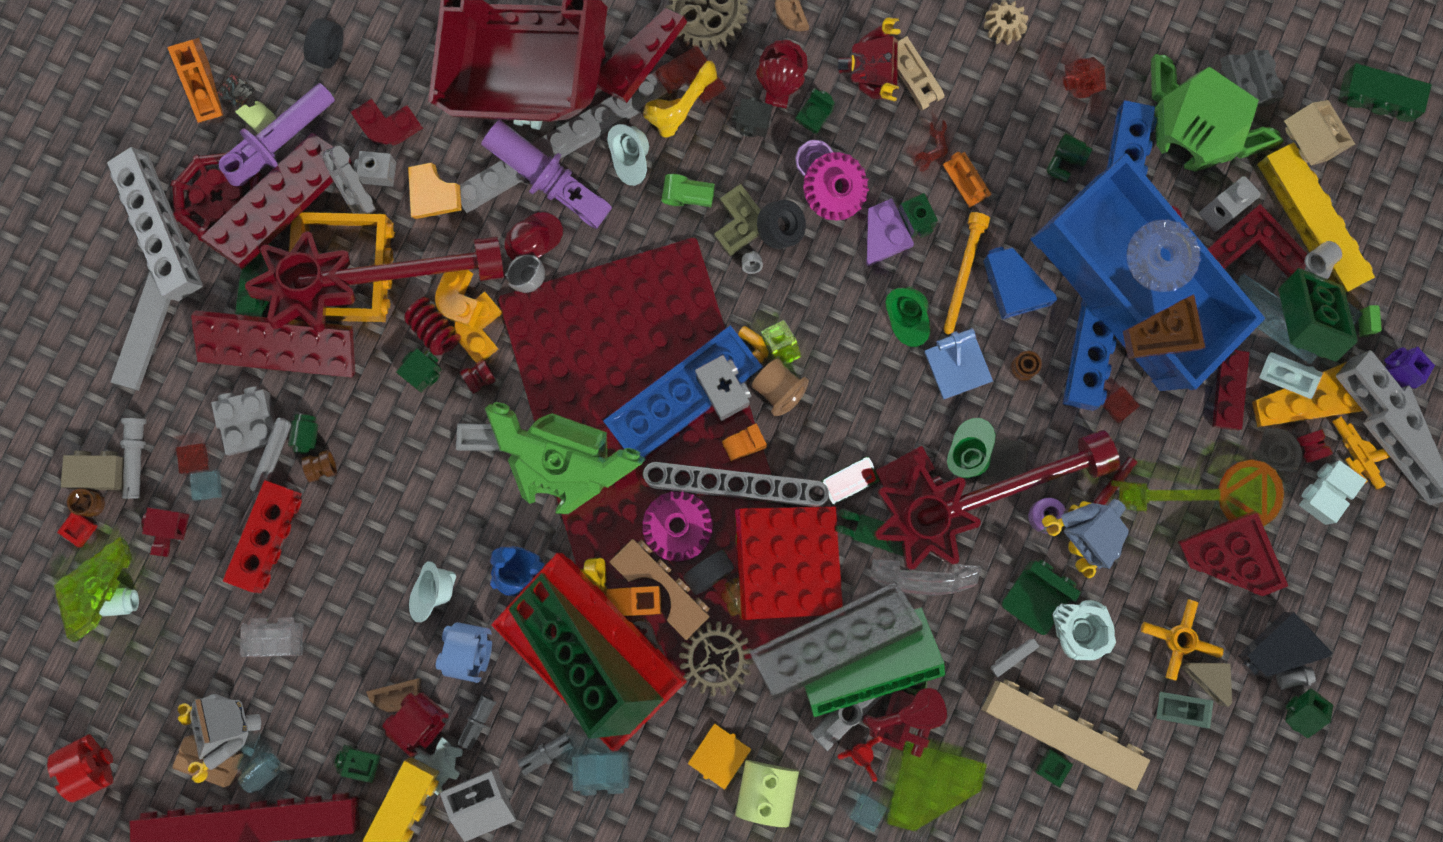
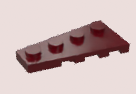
M665 8L600 68L597 88L627 103L688 23L685 17Z

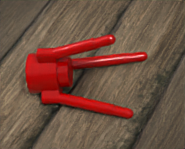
M882 736L869 739L866 743H856L851 750L847 749L845 752L838 754L837 758L852 757L857 765L865 767L872 781L876 782V774L870 765L874 757L871 748L882 741Z

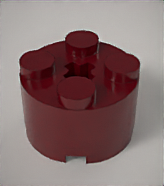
M412 692L409 693L400 704L402 708L396 715L393 714L388 717L382 726L386 730L385 735L410 757H415L419 754L416 749L421 745L426 749L434 741L445 726L442 719H448L449 717L446 711L423 692L414 695Z

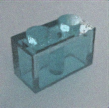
M629 752L574 755L572 757L573 791H580L582 796L596 795L597 790L608 789V794L624 793V788L630 787Z

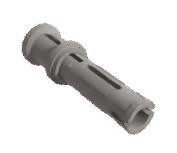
M122 418L121 423L124 424L123 440L120 441L121 448H124L122 499H140L141 449H144V446H146V442L143 441V430L147 420Z

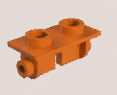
M960 152L955 153L951 156V160L943 164V167L969 208L992 195L965 152L962 154Z

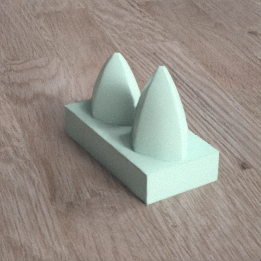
M1271 352L1267 357L1259 378L1311 399L1318 387L1323 372L1316 370L1313 366H1305Z

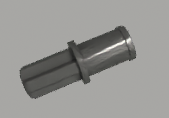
M481 694L472 715L466 718L468 722L458 740L459 746L467 750L473 748L482 729L487 727L485 723L494 705L497 703L495 700Z

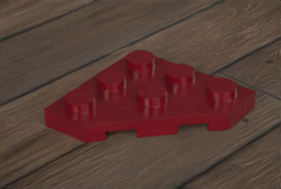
M1256 511L1178 541L1187 565L1194 570L1242 587L1260 596H1265L1288 587L1283 571Z

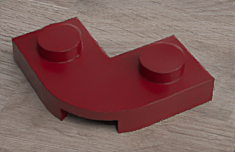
M370 99L350 112L365 135L372 142L379 144L397 145L423 129L408 105L385 118L373 99Z

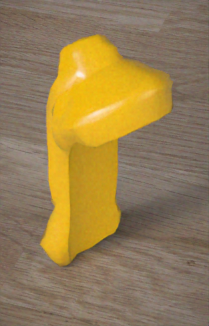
M713 61L704 63L682 98L672 101L655 99L645 104L642 113L643 117L657 127L660 136L665 138L673 136L685 120L698 96L704 91L706 86L717 79V71Z

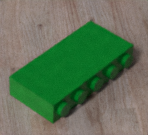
M922 607L907 609L889 618L881 617L873 623L864 626L856 625L848 631L838 634L831 633L823 639L813 642L806 641L792 648L814 717L945 676V664Z

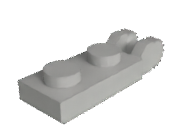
M337 145L325 150L322 154L323 161H325L330 176L353 214H371L376 211L372 204V198L365 192L359 181L357 172L348 164L349 155L345 152L344 147Z

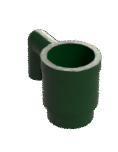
M1065 132L1047 167V173L1066 183L1071 173L1059 168L1062 161L1064 160L1074 166L1077 164L1083 167L1091 154L1092 148L1087 146L1085 142Z

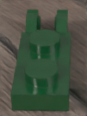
M840 509L839 516L847 520L856 521L858 524L855 531L841 525H836V532L852 537L854 541L903 557L902 541L875 539L874 532L884 521Z

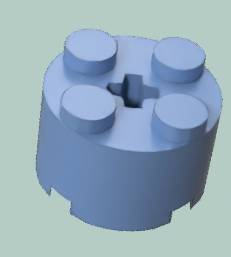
M459 622L454 623L452 627L446 626L442 634L444 646L442 653L437 657L436 669L441 670L442 674L446 677L478 683L482 678L477 676L480 671H486L490 660L492 641L487 640V634L492 635L491 630Z

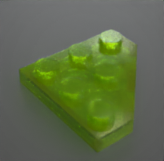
M121 537L106 545L99 553L84 561L77 569L69 575L62 577L58 583L53 585L66 637L74 643L98 626L102 615L99 614L105 601H111L120 584L117 578L122 568H128L132 560L128 543Z
M906 742L886 823L916 831L979 793L982 788L987 764L932 748H924L922 756L919 758L910 754L914 744Z

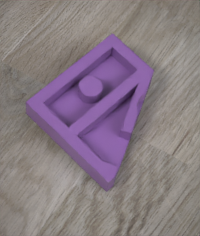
M892 198L868 208L867 266L913 247L914 243Z

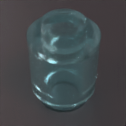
M260 753L241 771V775L238 777L241 787L251 794L262 790L280 773L279 759L272 753Z

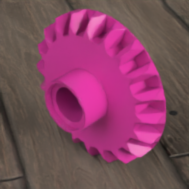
M841 152L827 153L817 158L808 168L804 178V195L810 208L820 217L834 221L845 220L854 216L857 211L862 209L863 203L867 200L866 195L869 191L867 182L869 179L866 177L865 169L851 155ZM837 180H840L842 183V191L840 193L835 189V182Z
M683 491L660 495L650 504L643 519V534L648 546L655 554L670 561H685L697 556L705 549L712 534V518L706 505L693 494ZM682 519L685 522L684 530L679 533L672 532L670 530L672 520Z

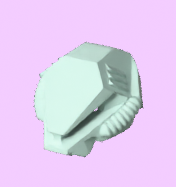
M1085 600L1080 605L1060 604L1055 609L1053 619L1057 637L1060 639L1063 651L1069 658L1074 660H1096L1112 651L1116 644L1115 630L1106 606L1094 600Z

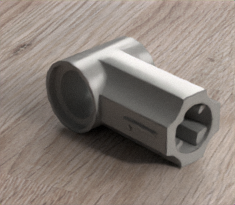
M1332 241L1322 243L1305 257V271L1329 279L1334 265L1342 258L1341 248Z

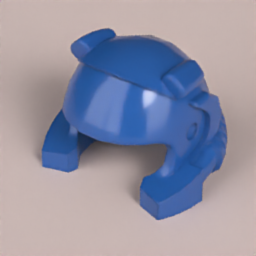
M512 546L494 549L490 560L492 564L490 585L493 589L497 588L505 595L517 596L531 582L535 575L543 569L544 563L537 554L525 550V548Z

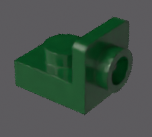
M814 88L811 91L810 98L796 116L795 121L817 135L832 114L835 101L826 91H818Z
M344 744L342 751L337 752L334 767H337L336 772L342 777L373 783L381 756L377 753L354 749L350 745Z

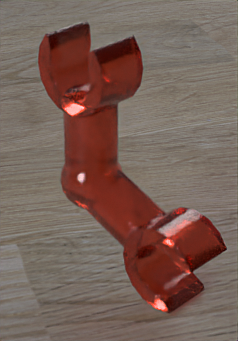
M944 120L942 121L941 131H936L933 128L932 122L930 124L929 132L935 138L936 148L928 153L921 152L916 155L914 162L919 159L927 161V164L923 165L920 171H926L929 169L931 162L948 153L944 135L947 124Z

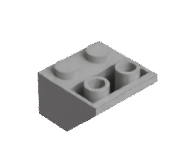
M497 768L440 792L449 820L464 842L517 820Z

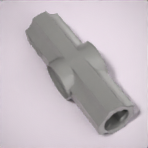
M883 696L851 705L854 715L849 721H845L842 717V710L844 708L832 711L810 734L828 751L852 726L857 725L861 721L862 716Z

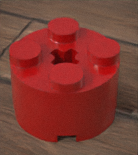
M90 734L60 748L48 757L47 768L50 778L56 776L59 785L55 786V788L69 802L82 800L113 783L110 764L113 763V756L107 748L102 749Z

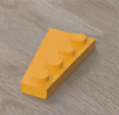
M1347 362L1323 372L1318 387L1311 399L1284 388L1253 401L1257 428L1362 412L1361 407L1336 378L1337 373Z

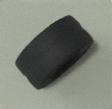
M323 18L315 19L310 25L304 41L305 60L310 64L318 65L325 69L333 67L338 60L343 46L344 34L342 27Z
M779 200L769 203L758 214V233L763 242L771 248L782 249L794 246L802 240L805 234V216L801 208L793 201ZM779 218H782L785 222L784 231H781L778 227Z
M721 550L698 563L683 578L691 591L697 595L725 578L735 567L727 554Z

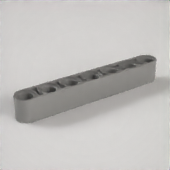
M661 462L648 464L643 472L644 479L650 487L662 490L807 507H820L829 497L828 487L823 482ZM653 469H660L663 471V478L659 482H652L649 480V473ZM680 472H686L690 475V481L686 485H678L675 482L676 475ZM707 475H712L717 479L716 486L711 489L705 488L702 485V479ZM731 479H741L744 483L743 489L739 492L730 490L728 484ZM760 481H765L770 486V492L766 495H760L756 492L755 485ZM787 484L793 485L797 490L796 496L793 498L785 497L782 493L783 486ZM814 487L820 488L823 492V499L813 501L809 496V490Z

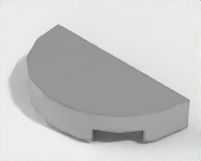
M1029 639L1017 649L1013 648L1001 656L990 669L996 677H999L1036 650L1039 645L1035 639Z

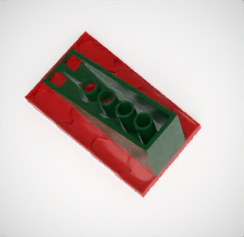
M556 553L491 624L570 707L588 738H600L611 751H618L687 682L661 651L655 649L638 628L623 616L597 585H593L574 562L563 553Z

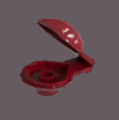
M791 40L775 41L767 46L760 57V64L756 69L758 81L763 89L766 90L765 103L787 109L789 95L793 94L805 82L804 74L808 70L806 53L803 52L800 45L793 43Z

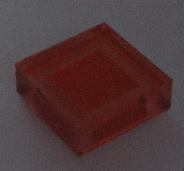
M1123 386L1105 400L1104 405H1102L1118 424L1140 407Z
M200 443L176 447L180 474L209 470L206 444Z

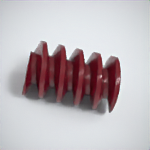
M422 297L408 308L404 321L411 326L414 333H417L419 339L423 340L425 346L430 348V352L433 355H443L458 345L461 336L460 334L453 335L455 333L454 327H447L449 324L448 320L442 319L443 315L441 312H435L436 307L434 304H429L430 300L428 297Z

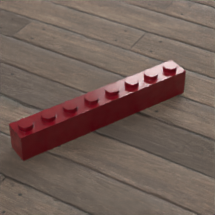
M349 792L332 794V799L323 800L322 795L306 796L305 801L295 802L293 797L278 799L277 804L267 805V800L250 802V807L241 808L240 803H230L222 805L220 810H212V805L196 807L195 812L185 813V808L167 810V815L159 816L158 811H148L140 813V818L129 821L130 842H272L353 834L360 830L358 796L349 797Z

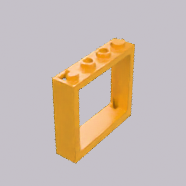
M301 212L291 222L289 252H291L304 232H309L310 225L377 226L375 265L393 263V249L390 248L391 238L395 236L393 231L394 223L386 214ZM392 280L373 283L372 309L326 308L325 321L386 322V314H388V308H390V300L387 299L388 289H391ZM298 316V317H296V318L293 319V320H303V319H302L300 316Z

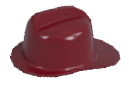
M538 212L515 224L505 238L507 255L512 260L521 255H532L540 258L554 249L560 243L563 236V227L560 220L547 212Z

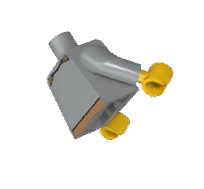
M212 694L202 699H195L191 707L186 703L179 705L177 711L181 716H178L177 719L182 725L192 723L199 759L204 761L203 763L193 762L189 765L188 771L191 774L200 770L198 774L192 777V780L196 783L203 782L208 776L207 769L213 770L238 752L246 742L248 731L260 730V715H245L241 701L231 700L217 694Z

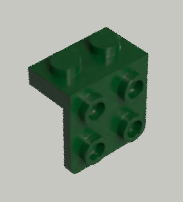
M1035 560L1028 562L1001 602V606L1038 634L1046 635L1054 625L1053 613L1057 606L1076 601L1081 592L1075 588L1077 584L1066 576L1060 578L1053 573L1054 568L1043 560L1039 562Z

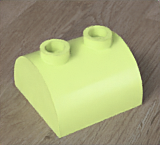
M746 760L735 816L763 825L789 827L799 770Z

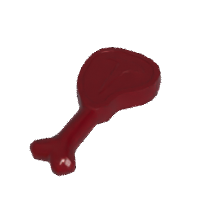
M924 688L915 695L912 703L907 707L882 717L866 715L863 723L869 727L870 736L873 738L877 736L882 728L898 723L907 724L915 729H935L945 724L947 708L942 695L936 689Z

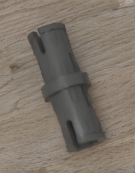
M563 733V735L546 745L544 743L540 744L537 750L518 759L519 767H523V770H521L526 776L545 763L549 765L553 762L554 758L573 749L574 746L571 740L568 741L569 736L567 733Z

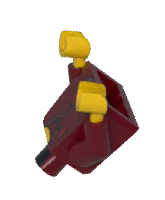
M898 18L884 19L881 26L863 36L859 43L852 46V57L839 58L838 60L839 73H852V82L858 85L859 91L872 99L897 100L896 97L892 96V92L899 89V86H897L898 40L890 35L900 34V29H894L895 22L899 21Z

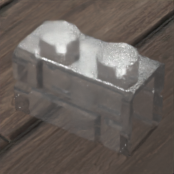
M251 618L250 624L241 625V657L301 656L303 654V623H294V618H278L277 623H267L268 618Z

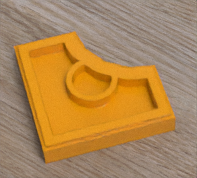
M427 163L408 167L412 218L419 219L461 211L460 185L444 182L437 173L436 165Z

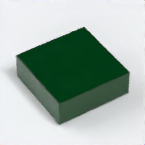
M1047 749L1034 772L1060 788L1074 764L1052 750Z

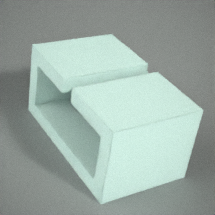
M1341 461L1326 463L1317 472L1319 478L1314 485L1311 484L1302 493L1304 499L1299 504L1300 507L1325 525L1338 522L1350 505L1345 500L1346 497L1350 500L1354 499L1367 481Z

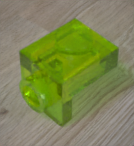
M784 320L761 331L762 337L772 352L774 359L779 358L786 365L801 357L797 340Z

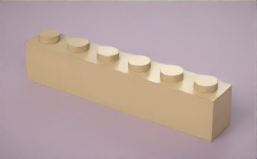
M1007 679L1003 683L995 681L981 710L1119 783L1137 790L1150 762L1149 759L1142 756L1143 750L1129 743L1127 747L1117 743L1119 738L1106 731H1103L1102 735L1092 730L1094 727L1092 723L1082 718H1078L1077 721L1069 718L1067 710L1057 705H1054L1053 708L1044 705V698L1032 692H1029L1028 696L1019 692L1020 686Z

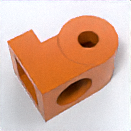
M757 423L722 441L730 461H735L758 452L767 446Z

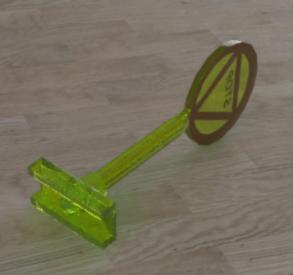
M1256 460L1237 462L1230 467L1222 477L1218 489L1149 490L1147 483L1112 481V486L1119 487V501L1125 505L1126 510L1147 511V503L1149 501L1218 500L1222 512L1229 521L1256 511L1263 527L1276 518L1282 508L1284 499L1282 480L1276 470L1267 463Z

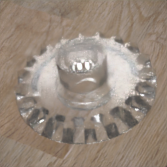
M1167 219L1147 223L1133 235L1129 242L1127 263L1130 272L1141 285L1150 290L1168 292L1183 287L1192 280V277L1198 271V265L1201 261V248L1196 241L1197 237L1193 236L1190 228L1184 227L1180 222ZM1162 248L1170 251V261H1165L1161 257L1160 252Z

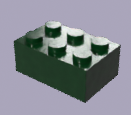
M1298 268L1278 288L1291 345L1336 362L1358 342L1343 285Z

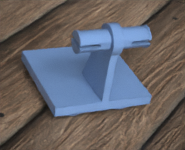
M973 328L961 333L953 332L950 337L936 341L937 346L924 351L943 400L993 382Z

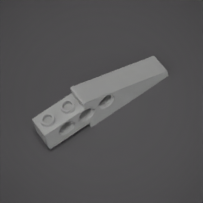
M1371 350L1350 358L1337 373L1336 378L1368 416L1363 424L1429 505L1443 502V461L1411 387L1408 385L1401 388Z

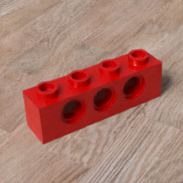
M264 480L223 582L252 593H262V590L267 588L271 580V575L269 574L273 564L278 562L281 555L280 546L282 541L290 534L292 527L290 522L293 514H296L301 507L302 499L300 497L302 493ZM275 506H278L280 508V515L278 518L273 519L271 511ZM268 531L270 539L263 545L261 535ZM257 556L259 566L253 570L250 563L252 558Z

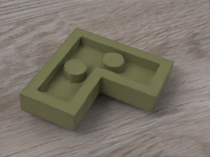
M741 184L720 198L721 204L733 218V221L714 233V237L729 257L759 236L757 218L761 210Z

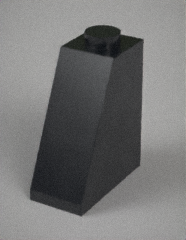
M1283 612L1238 656L1243 661L1242 666L1248 673L1253 676L1268 677L1328 658L1333 653L1295 612Z

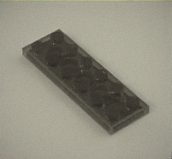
M894 582L749 652L775 701L922 630L923 624L897 582Z

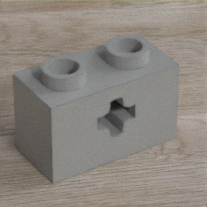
M724 355L695 370L696 377L721 421L748 407V398L751 397L745 383L739 384L735 377L738 374V370L731 359L727 361ZM720 382L730 383L729 392L726 393L724 389L718 390Z

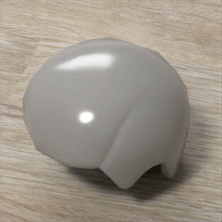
M521 255L510 263L505 276L511 288L522 293H529L542 285L545 279V268L538 257Z

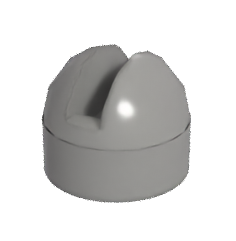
M752 251L742 256L741 263L744 272L755 274L762 270L763 262L759 253Z

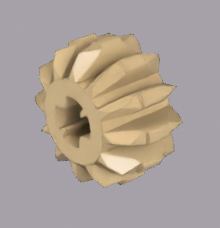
M1003 0L1000 5L995 3L992 5L991 11H987L985 15L987 21L984 23V29L990 30L988 38L996 37V44L1000 43L1001 40H1004L1006 45L1010 44L1012 40L1017 42L1020 40L1021 34L1027 30L1028 16L1023 15L1024 7H1015L1016 0L1011 5H1008L1006 0Z

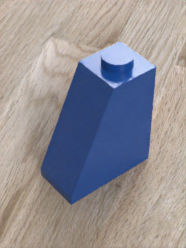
M1004 247L992 249L983 260L1002 320L1051 306L1057 300L1055 293L1013 248L1004 250Z

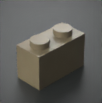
M74 451V455H63L62 488L72 490L79 488L88 490H123L124 458L119 457L118 452L101 451L100 456H91L92 452Z

